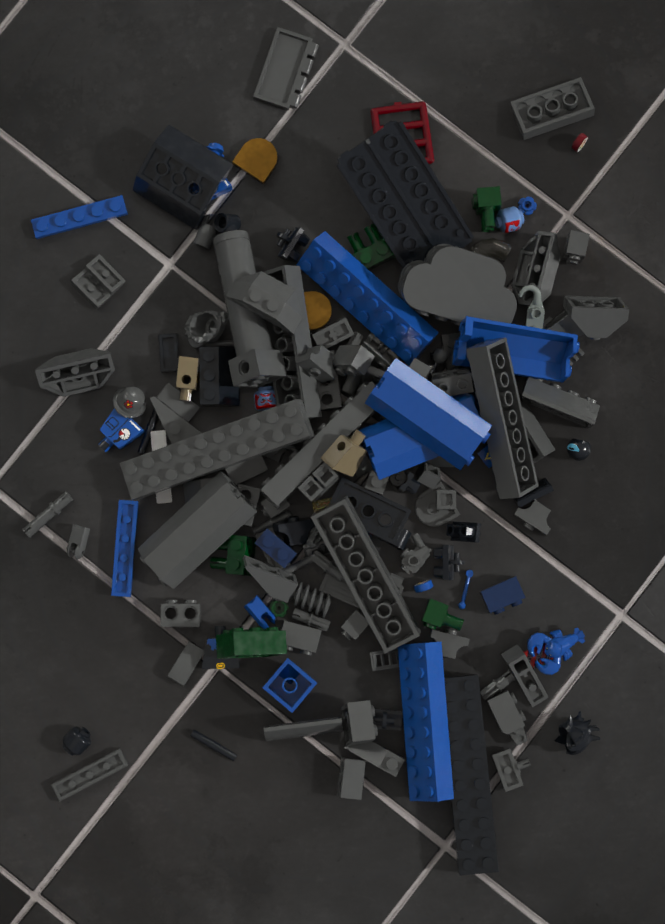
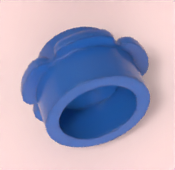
M532 197L521 198L518 202V210L520 209L525 215H531L536 210L537 204Z

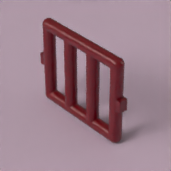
M424 101L405 104L395 102L391 106L371 109L373 134L383 128V125L380 126L378 115L419 109L421 120L403 122L407 130L422 128L424 138L414 141L418 147L425 146V159L428 164L434 163L427 106Z

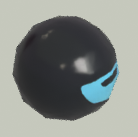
M573 438L567 445V452L576 461L585 460L591 453V445L588 441Z

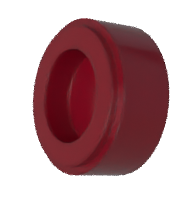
M584 133L579 134L572 144V149L579 152L587 142L588 136Z

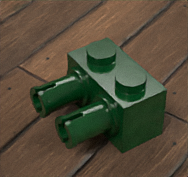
M500 186L477 188L476 193L473 194L471 199L472 210H476V215L481 216L482 232H492L495 227L494 213H498L502 206Z
M371 224L370 228L369 226L364 228L372 243L368 247L364 246L358 232L353 233V236L351 234L347 237L354 250L353 256L369 271L395 258L374 224Z
M232 535L217 549L228 550L227 558L212 557L211 562H218V564L210 563V567L212 569H224L227 574L252 576L245 568L243 557L246 555L254 558L256 538Z
M429 599L421 621L425 622L423 626L433 630L436 627L441 628V626L445 625L460 631L464 619L448 614L447 609L449 605Z

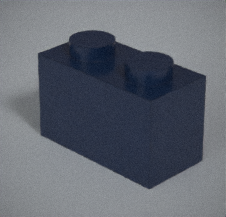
M268 528L255 542L258 547L284 569L297 555L295 551Z
M516 576L480 592L488 613L493 612L494 615L505 611V606L511 604L512 607L523 603L521 599L526 598Z

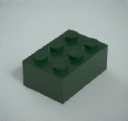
M256 627L245 630L243 628H232V630H223V634L216 635L217 659L272 657L287 654L286 630L278 631V627H268L266 629Z

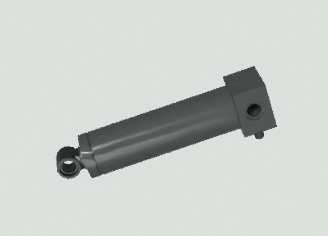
M219 213L215 218L214 226L221 234L213 238V244L236 357L228 360L234 387L259 388L287 376L282 350H272L267 321L264 318L226 298L234 281L255 274L256 268L248 232L239 230L241 227L240 217L235 214Z

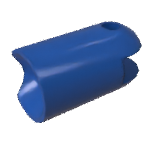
M258 595L244 606L261 628L266 629L269 627L264 621L266 617L271 623L275 624L274 614Z

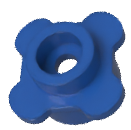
M210 143L206 146L224 158L222 145Z

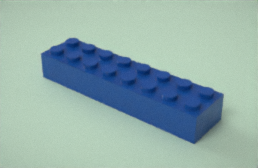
M326 231L312 241L296 264L409 366L414 358L418 359L439 333Z
M442 642L403 644L398 647L409 799L410 801L431 802L454 799Z

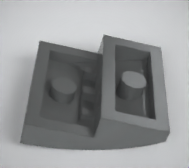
M100 254L71 280V284L96 309L102 306L126 282Z

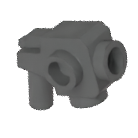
M418 533L411 536L416 544L414 550L407 548L400 555L402 558L401 563L403 564L400 568L408 575L416 573L423 566L432 551L431 548L425 546Z

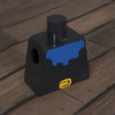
M215 626V638H206L202 669L240 668L239 658L217 659L216 635L223 634L226 626Z

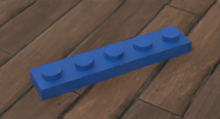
M123 195L35 218L31 222L35 238L40 239L125 216L128 213Z
M119 500L111 596L131 597L139 501Z

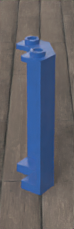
M466 316L459 326L460 337L459 340H455L452 365L471 368L467 358V348L485 340L506 337L514 375L563 383L571 375L572 366H570V358L578 353L580 343L577 342L578 335Z
M395 358L383 374L381 380L365 401L366 405L459 470L464 465H470L475 458L472 455L481 442L485 443L491 435L488 433L492 427L491 424L397 358Z
M465 393L451 396L479 416L473 394ZM388 419L359 430L366 436L362 444L367 450L373 471L379 480L439 456Z

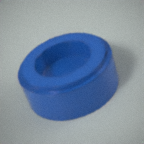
M426 580L414 585L415 593L431 589L433 587L432 580Z

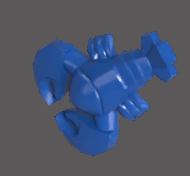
M574 628V634L564 636L560 629L550 632V635L554 638L539 632L531 635L527 642L530 655L535 657V647H537V654H539L545 643V654L553 658V661L540 658L545 663L544 666L536 660L535 665L538 670L545 675L557 673L561 667V656L563 655V660L566 661L573 655L569 648L575 645L577 641L582 644L585 642V635L582 630Z

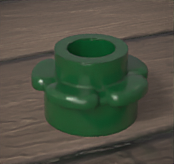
M275 600L271 602L270 609L275 617H284L289 606L286 602Z

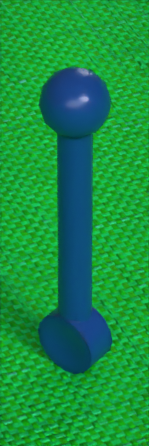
M467 570L465 573L467 578L461 602L458 604L460 609L466 607L465 599L470 577L473 576L472 570Z

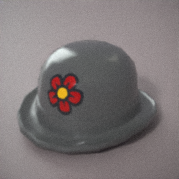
M135 386L121 387L113 395L114 408L120 415L135 418L144 413L146 409L145 395L140 388Z

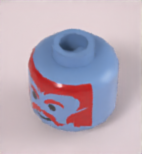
M515 206L500 209L497 217H495V225L503 233L519 230L522 224H524L523 212Z
M273 386L259 387L258 391L254 393L256 410L265 411L276 407Z

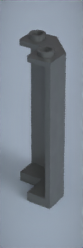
M220 471L138 548L141 555L140 559L154 571L164 586L169 585L174 589L244 525L257 510L251 500L239 492L233 480Z

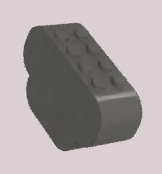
M439 244L431 248L426 255L425 261L416 260L408 263L403 268L397 285L400 298L415 308L414 311L425 316H429V313H431L436 319L447 322V319H451L450 322L460 326L461 321L466 316L511 324L517 309V301L514 294L504 287L506 273L500 262L449 244Z

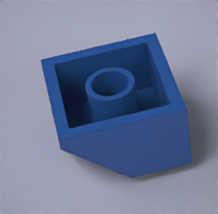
M287 658L263 686V689L293 713L318 682Z

